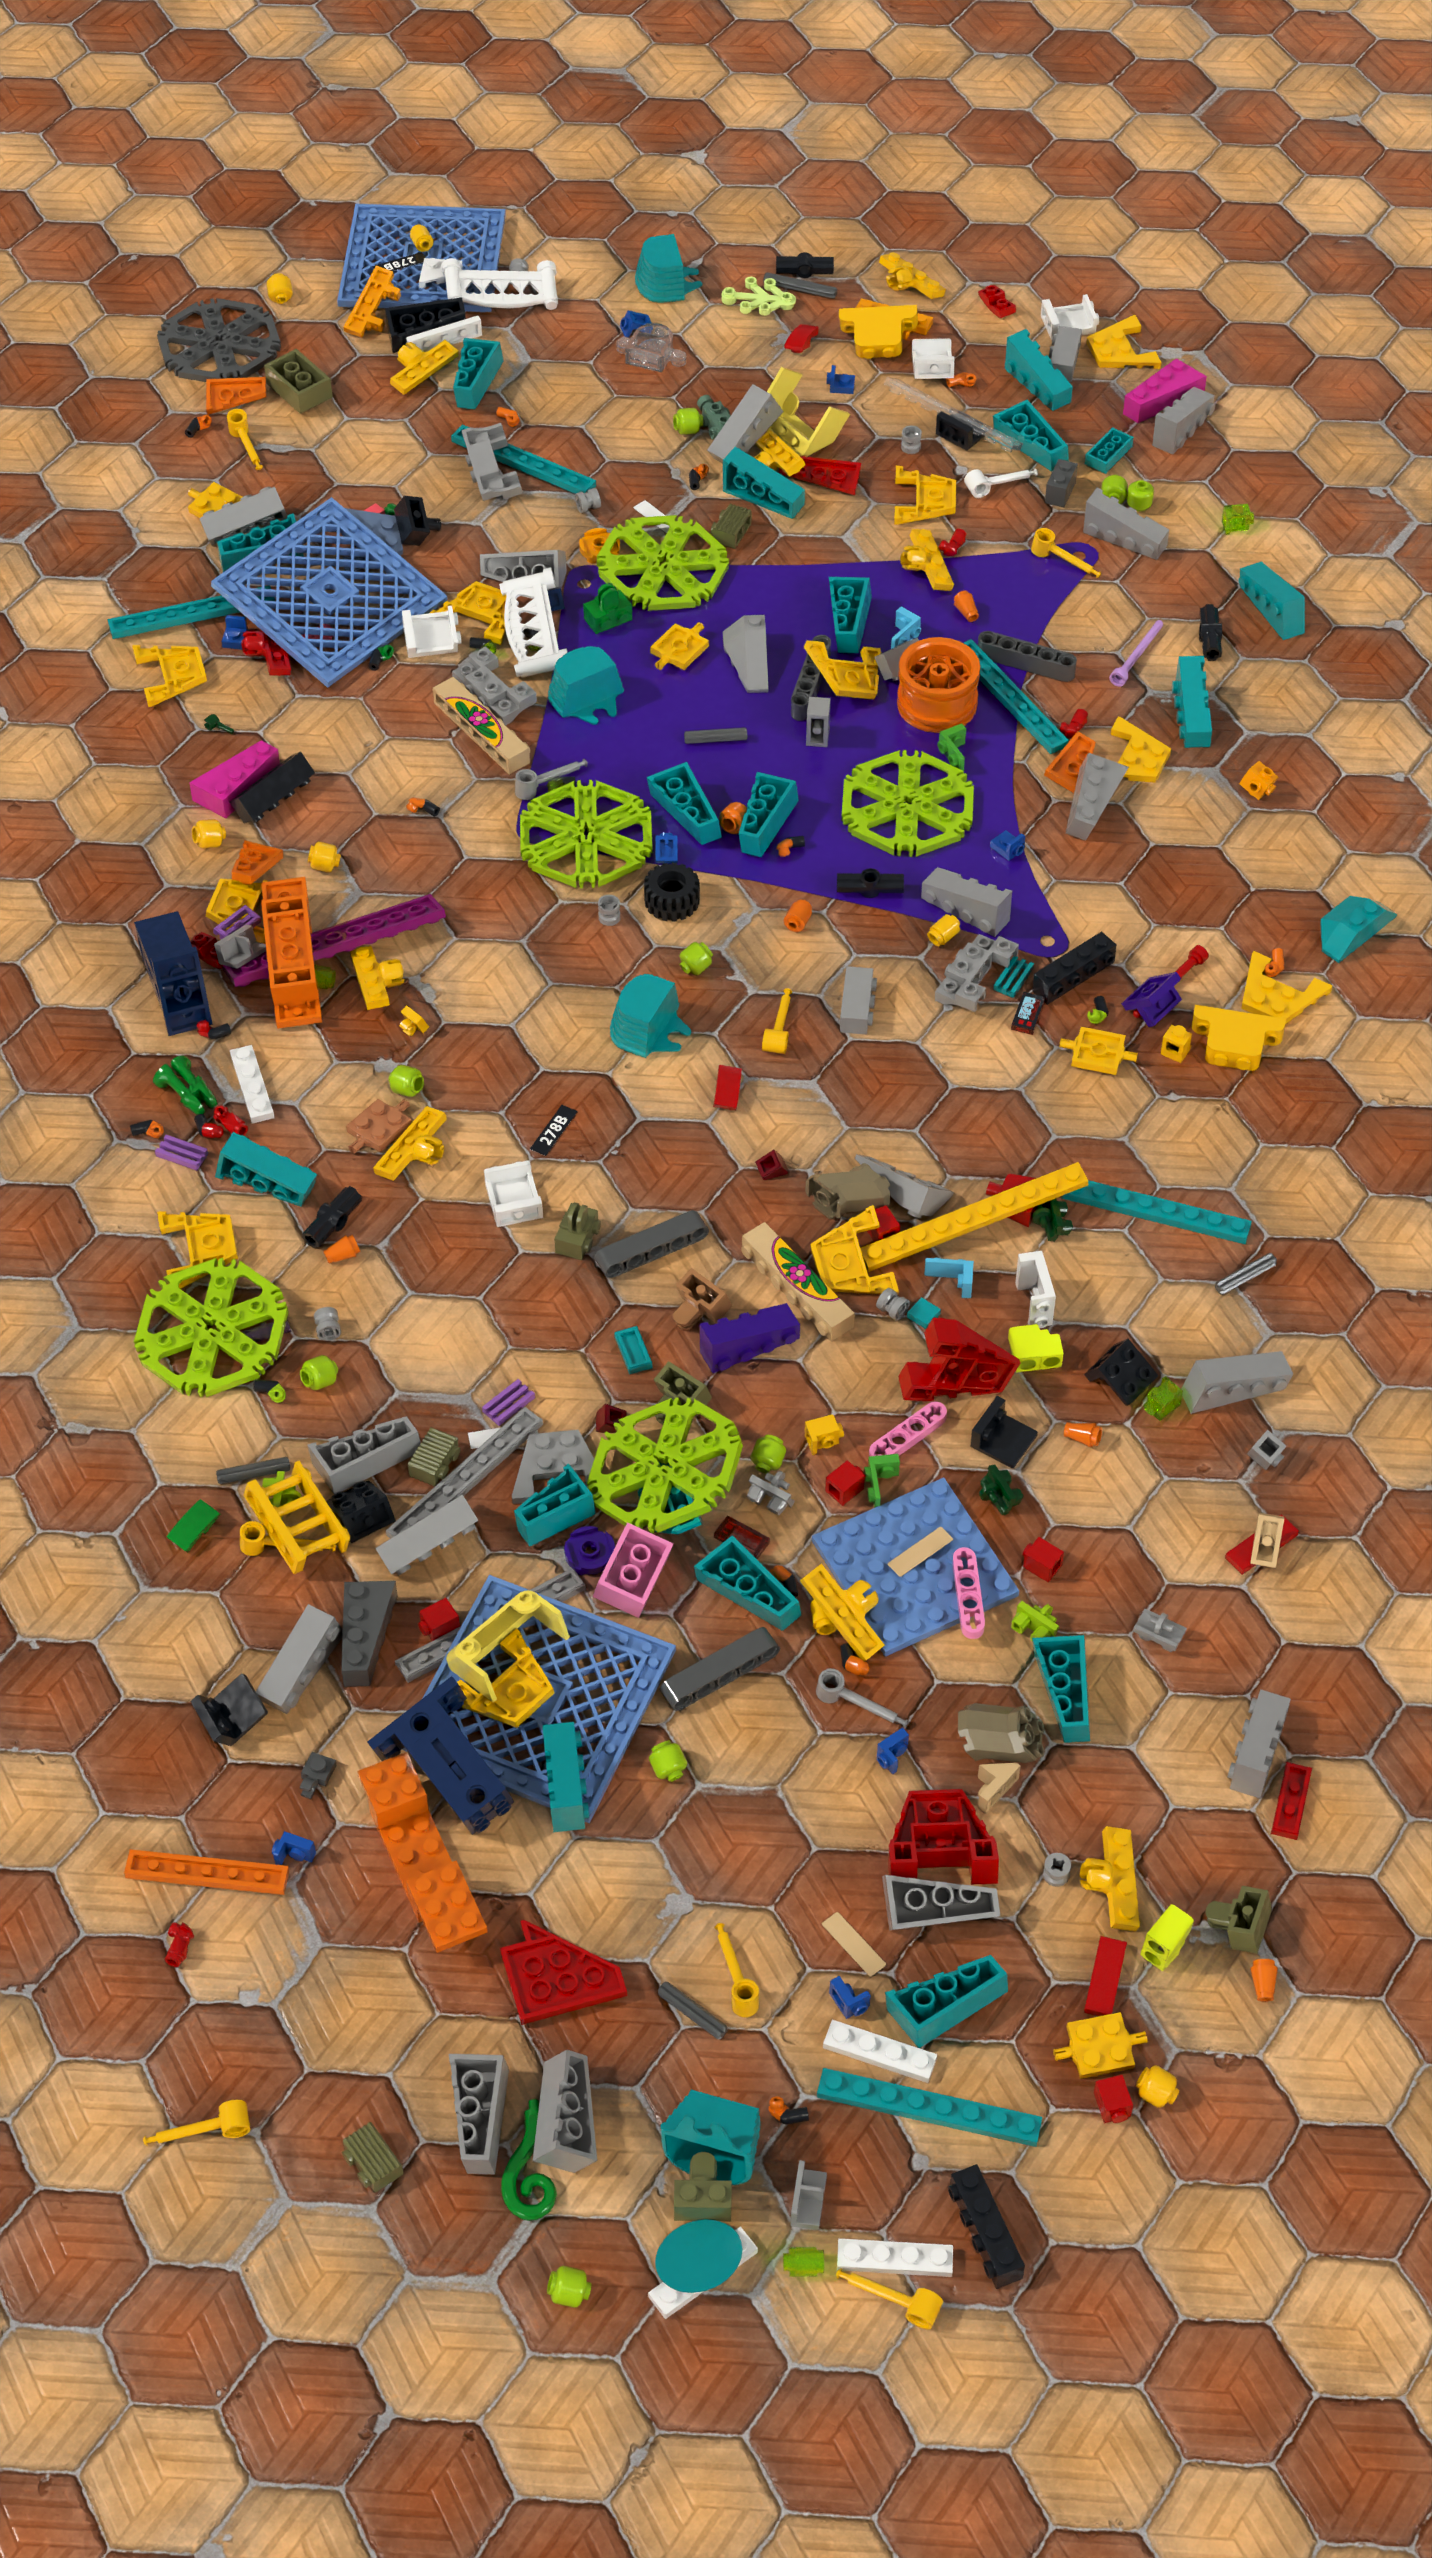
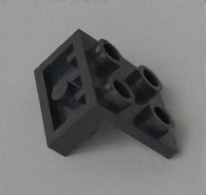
M942 411L937 415L936 434L966 451L991 431L990 426L962 411H959L953 417Z
M1129 1339L1114 1344L1084 1374L1090 1382L1098 1378L1100 1380L1104 1379L1126 1406L1130 1405L1158 1377L1156 1371Z
M996 1396L972 1429L970 1447L1010 1468H1014L1035 1440L1038 1432L1007 1416V1411H1005L1006 1400Z
M370 1481L358 1482L353 1488L345 1492L336 1493L331 1499L326 1501L332 1512L341 1520L342 1526L348 1530L350 1534L349 1542L351 1543L396 1522L387 1496Z
M240 1674L214 1698L197 1695L190 1701L212 1740L228 1746L234 1745L268 1714L245 1674Z

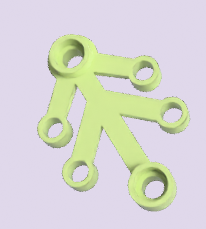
M752 276L745 279V287L751 289L754 293L736 292L732 287H726L722 291V302L726 305L735 304L737 299L752 301L740 303V312L743 314H748L751 310L759 307V313L766 316L778 308L790 310L796 303V297L789 292H782L776 287V281L772 278L765 279L764 289L771 291L774 295H769L759 287L757 279Z

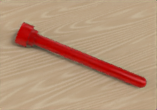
M1196 945L1190 950L1188 960L1175 971L1180 978L1194 965H1202L1209 958L1207 950L1200 945ZM1135 1009L1133 1011V1016L1135 1018H1140V1013L1137 1009Z

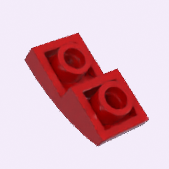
M989 285L985 289L978 291V295L984 304L997 317L1003 318L1016 313V305L1005 299V291L997 286Z
M800 324L792 331L784 344V348L791 349L793 353H802L803 350L810 347L811 338L818 335L819 327Z
M203 932L195 935L190 942L192 947L196 946L199 958L207 964L221 969L222 965L219 964L214 946L217 942L216 937Z
M719 1065L713 1107L736 1111L742 1068Z

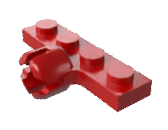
M261 629L260 631L243 632L242 636L245 638L242 640L241 645L245 656L263 655L266 658L269 675H290L291 667L288 653Z

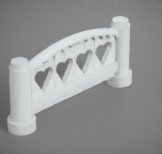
M450 258L442 262V273L446 280L448 299L462 297L465 303L490 308H522L544 304L548 310H553L557 307L558 297L555 282L557 271L556 265L552 261H542L537 265V271L529 272L461 270V263L457 259ZM473 283L481 293L476 294L473 292L469 294L466 292V289ZM489 284H493L500 294H487L485 290ZM509 284H512L519 294H505L504 291ZM527 285H531L538 292V295H525L523 291Z
M550 567L543 569V572L506 580L499 584L502 596L506 595L504 611L505 630L510 647L518 660V664L514 665L517 677L524 678L554 671L557 660L568 653L567 648L561 650L558 648L548 595L549 589L556 588L552 568ZM519 596L533 599L524 607H517L519 602L516 599ZM526 612L536 615L526 624L520 623L522 621V618L519 616L521 613ZM528 628L539 631L531 639H523L525 637V634L522 633L524 629ZM527 645L542 647L533 656H526L528 650L525 647Z

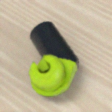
M1103 996L1094 998L1096 1009H1093L1092 1013L1089 1011L1087 1014L1089 1021L1093 1024L1101 1023L1109 1014Z
M255 1380V1392H266L276 1403H280L285 1399L286 1392L278 1381Z

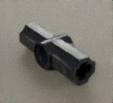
M807 252L800 253L797 257L776 256V274H797L801 278H809L813 274H834V257H813Z
M1206 604L1203 608H1200L1199 641L1202 642L1203 656L1208 661H1216L1222 655V623H1219L1218 608H1215L1213 604Z
M872 868L863 870L861 874L837 873V892L861 893L866 898H874L879 893H904V874H880L878 870Z
M351 1186L345 1187L331 1203L326 1202L319 1208L316 1219L302 1233L303 1239L313 1248L320 1247L334 1231L339 1232L344 1228L348 1215L360 1204L362 1196L355 1188Z

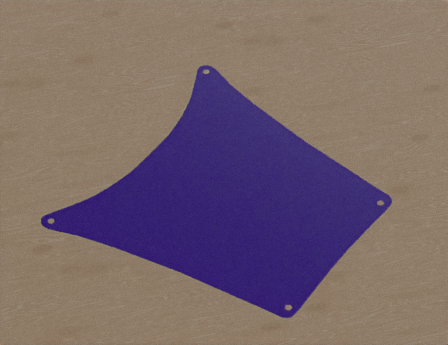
M1071 542L1056 545L1072 555L1078 551L1083 552L1086 555L1083 561L1091 566L1098 560L1097 550L1089 544ZM1031 549L1017 552L943 558L954 583L952 591L933 590L923 570H905L902 568L900 560L811 565H729L712 599L709 597L708 602L700 598L701 605H696V608L648 611V607L643 610V603L639 602L635 607L632 606L631 621L595 634L584 620L583 604L594 600V597L598 596V589L606 583L599 577L597 565L576 567L568 573L564 586L563 601L565 609H561L557 638L559 650L567 648L568 652L588 646L601 648L616 664L624 692L615 699L617 710L615 717H610L605 709L593 711V715L598 718V724L592 725L574 716L562 718L547 699L544 719L530 770L534 771L538 776L576 761L578 763L582 762L585 759L588 762L587 767L581 766L579 770L560 777H575L576 787L578 780H581L582 786H588L589 780H592L593 787L596 786L595 780L639 796L644 802V807L642 808L648 806L649 811L651 810L652 853L650 858L644 856L646 863L663 864L656 863L655 836H660L661 833H672L677 835V865L684 864L686 868L690 867L693 871L757 881L901 913L934 923L945 914L952 915L921 898L922 882L939 867L961 874L962 878L966 880L974 878L978 880L979 884L985 886L988 884L996 885L997 890H1012L1010 921L995 937L956 917L960 922V930L978 935L981 934L995 941L999 936L1019 944V950L1036 956L1047 958L1058 956L1068 949L1069 941L1034 878L1025 851L1008 861L990 847V841L1005 830L1015 837L1020 835L1013 793V765L1017 719L980 680L977 686L978 705L976 714L965 725V744L957 747L965 758L964 773L967 774L966 782L972 781V786L974 785L972 827L970 831L963 829L965 836L961 838V841L917 857L916 850H913V856L909 857V852L903 850L901 856H898L897 849L894 850L893 856L852 836L848 832L849 824L843 825V820L841 821L844 779H846V775L852 776V769L856 768V765L899 750L901 757L903 750L907 751L908 756H913L915 750H918V757H921L922 751L950 764L948 758L938 749L940 733L917 729L901 717L897 707L899 680L893 681L892 678L884 680L878 668V693L873 700L836 696L823 677L817 697L830 698V729L827 747L806 746L807 719L797 721L792 718L791 697L807 656L804 645L807 640L812 641L817 635H826L831 639L830 659L863 662L860 653L863 646L880 648L881 654L891 649L892 637L900 631L895 626L896 610L902 606L921 617V632L917 637L919 640L943 637L964 643L972 639L978 645L979 634L983 631H992L1037 644L1057 608L1087 572L1052 552L1047 557H1038L1032 553ZM716 570L689 572L699 582L708 583ZM643 574L616 577L628 588H634ZM829 577L870 578L872 598L859 653H838ZM586 579L591 582V585L583 589L578 587L577 583L580 580ZM666 580L657 594L660 598L682 596ZM966 590L973 595L979 618L976 621L968 622L954 606V597L957 593ZM744 615H765L768 692L747 693L738 677L735 666L733 667L729 655L724 651L723 631ZM698 622L704 625V629L699 635L709 640V647L685 670L670 663H667L662 670L656 668L655 663L660 658L650 653V647L675 623L689 629L693 628ZM994 662L1021 690L1027 671ZM745 727L748 734L747 740L695 744H686L684 741L685 731ZM687 762L718 820L720 813L730 803L740 802L747 807L748 800L752 795L751 790L753 784H755L757 772L796 781L799 801L763 856L758 857L742 853L739 833L729 834L724 831L721 825L722 837L701 845L650 795L647 777ZM891 762L871 770L874 775L898 786L899 766L896 763ZM924 764L920 769V786L943 779L948 774L932 765ZM555 779L539 784L534 798L557 789L554 787ZM852 791L851 805L854 808H862L879 802L858 791ZM958 796L937 805L954 813H962L964 811L965 798L964 796ZM599 797L596 800L597 816L623 804L607 797ZM564 798L548 806L575 817V803L572 798ZM522 799L516 825V832L519 837L520 814L522 815V810L528 811L527 804L528 802L531 803L532 799ZM896 819L872 827L869 830L885 838H893L895 836ZM918 820L917 837L920 840H927L944 833ZM633 824L616 832L635 841H643V827L640 824ZM533 827L529 831V843L537 844L557 834L540 827ZM585 828L584 832L585 839H587L588 835L587 828ZM804 836L805 847L790 848L789 856H779L777 845L781 841L789 837ZM598 850V854L611 856ZM872 868L878 870L880 874H904V893H879L874 898H866L861 893L837 892V873L861 874L863 870ZM1043 936H1051L1054 938L1055 943L1052 946L1046 947L1041 944L1040 939Z

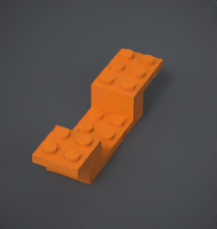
M299 877L262 882L263 900H261L270 989L274 1003L277 1029L322 1023L319 988L311 940L312 927L306 878Z
M402 1753L357 1771L360 1782L368 1797L370 1814L416 1918L418 1922L423 1921L436 1953L488 1933L487 1926L457 1860L452 1862L428 1809L427 1794L408 1753Z

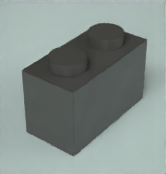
M1058 459L1046 485L1045 503L1065 507L1076 484L1078 463Z

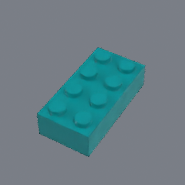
M1112 427L1085 454V464L1106 474L1133 447L1134 437Z

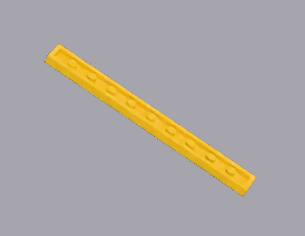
M1079 1162L861 1247L864 1263L869 1272L1088 1186V1179Z

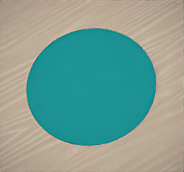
M704 2219L686 2223L672 2231L661 2243L655 2260L658 2276L667 2286L680 2292L696 2293L715 2288L725 2282L737 2269L742 2258L741 2239L732 2227L720 2221Z

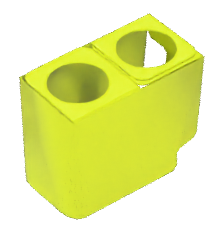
M1037 1324L1017 1326L1009 1329L1008 1340L1011 1353L1020 1359V1365L1016 1373L1062 1367L1064 1353L1059 1334L1051 1335L1047 1329L1040 1330Z
M1170 1904L1146 1934L1140 1955L1158 1969L1164 1971L1179 1955L1185 1939L1191 1931L1194 1919L1175 1905ZM1161 1946L1164 1952L1160 1951L1158 1947Z

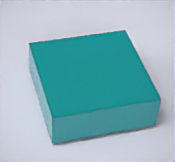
M921 1297L907 1312V1318L927 1329L932 1318H938L941 1314V1309Z

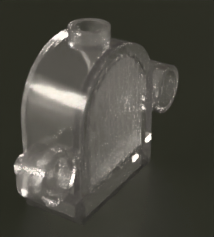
M649 323L642 325L636 329L631 338L621 337L616 341L617 351L625 353V363L663 372L668 361H671L672 365L677 367L684 366L687 362L686 353L673 348L672 331L662 324Z

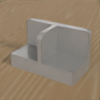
M247 924L214 944L219 964L232 968H239L266 952V944L256 942L253 927Z
M799 2160L791 2211V2226L819 2230L827 2172L805 2169V2161Z

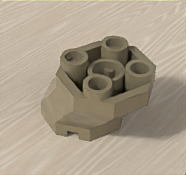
M866 1163L855 1166L849 1172L811 1175L806 1180L805 1192L807 1196L810 1197L812 1195L815 1201L812 1204L815 1209L829 1219H833L835 1216L836 1218H841L847 1212L865 1211L866 1208L874 1205V1208H880L890 1204L889 1181L884 1176H880L873 1171Z
M974 1703L966 1705L964 1709L958 1712V1733L960 1738H966L967 1744L963 1745L965 1752L975 1761L993 1759L1028 1763L1044 1756L1045 1752L1042 1745L1043 1722L1040 1718L1036 1719L1035 1714L1025 1705L1014 1708Z

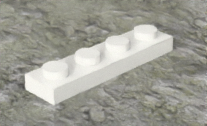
M477 315L406 337V341L414 343L424 352L431 350L444 340L453 345L463 342L464 338L472 339L482 336L481 319Z
M252 1045L230 1050V1056L251 1123L273 1119L274 1112Z
M835 2020L831 2021L823 2043L824 2049L929 2083L937 2060V2054Z
M741 2226L735 2230L741 2239L743 2249L738 2267L758 2253V2248ZM662 2282L648 2292V2297L662 2316L667 2319L703 2292H680Z
M838 2238L837 2270L842 2268V2271L952 2277L953 2245Z

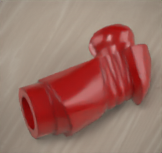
M958 528L953 533L949 543L946 540H942L938 547L940 551H943L942 555L955 556L958 548L966 541V532Z
M1077 709L1070 724L1062 722L1059 731L1065 734L1066 738L1072 739L1077 731L1082 729L1087 723V711Z
M222 1105L214 1109V1119L218 1123H222L231 1134L235 1132L239 1135H246L248 1126L245 1125L241 1118L233 1112L230 1113L228 1108Z
M173 1922L168 1930V1935L174 1937V1940L164 1960L172 1967H179L187 1957L190 1939L194 1938L192 1929L184 1922L181 1925Z

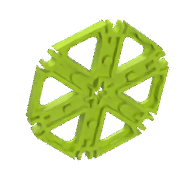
M677 515L630 518V520H625V527L617 524V528L614 526L597 555L596 561L599 577L605 583H612L617 590H621L629 601L632 600V606L635 607L640 602L643 603L642 609L645 610L648 607V611L696 608V605H701L700 598L708 602L709 597L712 599L729 568L726 548L697 521L694 525L692 519L688 523H683V516H680L677 521ZM667 524L670 528L659 545L642 529L644 525ZM698 534L711 546L705 550L682 551L690 536ZM620 538L637 554L613 555L610 551L616 540ZM716 570L708 583L699 582L689 572ZM643 574L634 588H628L616 577ZM666 580L682 596L660 598L657 594Z
M899 750L856 765V768L852 769V776L846 775L843 788L841 821L843 820V825L849 824L848 832L852 836L893 856L894 850L897 849L898 856H901V852L906 850L909 852V857H912L913 850H916L917 857L961 841V838L965 836L963 829L970 831L973 820L974 785L972 786V781L966 782L967 774L963 770L921 751V757H918V750H915L913 756H908L907 751L903 750L901 757ZM891 762L896 763L899 766L898 786L874 775L871 770ZM924 764L932 765L948 774L943 779L920 786V769ZM852 791H858L879 802L862 808H854L851 805ZM958 796H964L965 798L964 811L962 813H954L937 805ZM896 819L895 836L893 838H885L869 830L872 827ZM918 820L944 833L927 840H920L917 837Z
M578 780L577 787H575L574 781L532 799L531 803L528 802L527 804L528 811L522 810V815L520 814V852L522 860H528V867L532 868V871L577 888V881H579L580 888H583V883L590 882L592 888H595V881H598V887H601L642 868V865L646 863L644 856L651 857V810L649 811L648 806L642 808L644 807V802L639 796L595 780V787H593L592 780H589L588 786H582L581 780ZM599 797H607L623 804L597 816L596 800ZM564 798H572L575 803V817L548 806ZM633 824H640L643 827V841L638 842L616 832ZM533 827H540L557 834L535 845H530L529 831ZM585 828H587L588 832L587 839H585L584 835ZM598 850L622 859L626 864L612 872L602 874L598 871ZM575 851L576 871L574 874L566 875L547 866L550 862Z
M217 1258L167 1275L163 1277L164 1281H158L159 1286L162 1288L161 1291H155L151 1288L150 1293L152 1297L148 1294L146 1295L134 1339V1346L137 1352L145 1350L143 1354L138 1355L142 1366L181 1394H183L185 1389L187 1396H190L191 1391L194 1388H198L199 1397H203L204 1394L206 1397L261 1378L259 1373L262 1375L266 1373L261 1365L269 1363L273 1366L274 1362L271 1357L277 1361L289 1314L286 1302L277 1303L284 1299L279 1287L240 1260L238 1267L235 1259H232L230 1266L225 1267L223 1258H220L218 1261ZM202 1273L211 1275L204 1305L179 1288V1284L183 1280ZM239 1277H246L262 1288V1293L258 1297L231 1306ZM156 1307L163 1308L183 1322V1324L156 1334L148 1332L151 1316ZM269 1319H274L270 1339L266 1344L260 1345L239 1331ZM206 1324L211 1326L215 1324L216 1329L210 1328L208 1330ZM192 1348L187 1369L181 1375L174 1374L159 1363V1359ZM219 1349L243 1365V1368L238 1372L219 1379L212 1378Z
M676 1397L674 1401L670 1398L619 1419L620 1424L614 1423L613 1425L617 1432L610 1434L606 1431L604 1434L608 1440L601 1437L587 1480V1488L593 1494L596 1508L626 1526L627 1522L641 1529L648 1525L647 1528L650 1533L655 1531L659 1533L712 1511L711 1507L716 1508L718 1506L714 1500L716 1496L726 1498L723 1490H726L728 1493L730 1492L743 1444L740 1436L737 1435L739 1432L736 1425L728 1418L695 1398L694 1403L691 1398H687L684 1405H681L679 1398ZM661 1413L666 1415L657 1444L634 1430V1426L640 1421ZM697 1414L716 1424V1428L713 1431L686 1442L692 1420ZM610 1450H617L636 1462L610 1474H602V1468L607 1453ZM727 1453L722 1471L717 1477H709L694 1467ZM659 1462L664 1464L669 1463L670 1467L665 1465L660 1466ZM672 1486L694 1499L687 1506L670 1513H664ZM643 1488L638 1506L632 1512H626L611 1502V1500Z

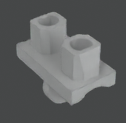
M778 1471L775 1476L767 1473L765 1479L770 1481L771 1484L752 1474L749 1479L751 1487L747 1494V1498L750 1501L760 1505L765 1495L772 1497L767 1505V1509L778 1516L784 1511L786 1506H793L795 1501L791 1499V1494L779 1489L781 1487L788 1490L790 1486L789 1483L784 1481V1472Z
M1144 1609L1140 1619L1133 1628V1632L1139 1634V1638L1145 1641L1152 1640L1160 1644L1162 1649L1169 1652L1176 1651L1187 1630L1186 1627L1169 1620L1168 1614L1162 1613L1158 1615L1147 1609Z

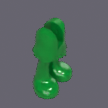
M182 1055L171 1060V1067L168 1064L160 1067L153 1077L155 1086L158 1088L171 1086L181 1097L180 1102L183 1103L184 1107L191 1110L194 1114H205L202 1102L211 1109L218 1105L215 1096L207 1087L206 1082L202 1080V1077L199 1075L195 1077L191 1072V1061L187 1056ZM177 1076L182 1077L189 1084V1088Z

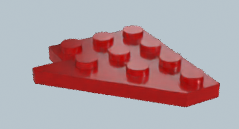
M526 1920L520 1921L525 1941L500 1948V1954L521 2025L627 1996V1989L619 1966Z

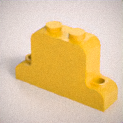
M917 305L839 309L840 328L845 333H854L855 351L858 357L867 359L896 357L902 353L903 331L913 330L918 325Z
M1195 1005L1192 1030L1197 1034L1208 1037L1205 1060L1209 1064L1253 1071L1259 1068L1263 1046H1277L1281 1044L1286 1019Z

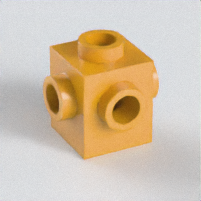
M1258 761L1249 768L1239 784L1251 796L1260 800L1264 795L1269 796L1275 790L1276 786L1274 784L1279 777L1269 767Z

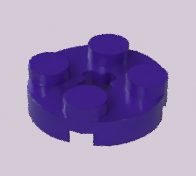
M585 1526L578 1528L570 1534V1538L565 1542L564 1554L566 1562L578 1575L600 1573L604 1571L615 1549V1543L609 1533L599 1531L598 1527ZM586 1547H591L592 1550L596 1549L592 1554L585 1553Z

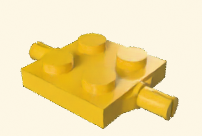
M213 482L203 492H198L193 488L188 491V496L195 499L188 506L189 513L201 518L208 511L214 510L215 512L222 509V506L232 502L234 504L241 501L242 496Z
M698 622L693 628L689 629L675 623L650 647V653L660 658L655 663L656 668L662 670L667 663H670L685 670L709 647V640L699 635L704 629V625Z
M1086 1027L1080 1028L1079 1035L1075 1038V1041L1061 1038L1059 1045L1060 1048L1073 1050L1072 1067L1117 1075L1118 1067L1122 1060L1136 1062L1138 1053L1125 1051L1126 1035Z
M1121 2012L1068 2022L1066 2028L1070 2039L1069 2046L1053 2049L1056 2061L1072 2058L1077 2066L1080 2079L1133 2069L1135 2062L1131 2051L1132 2045L1147 2043L1148 2039L1145 2031L1129 2034L1124 2026Z

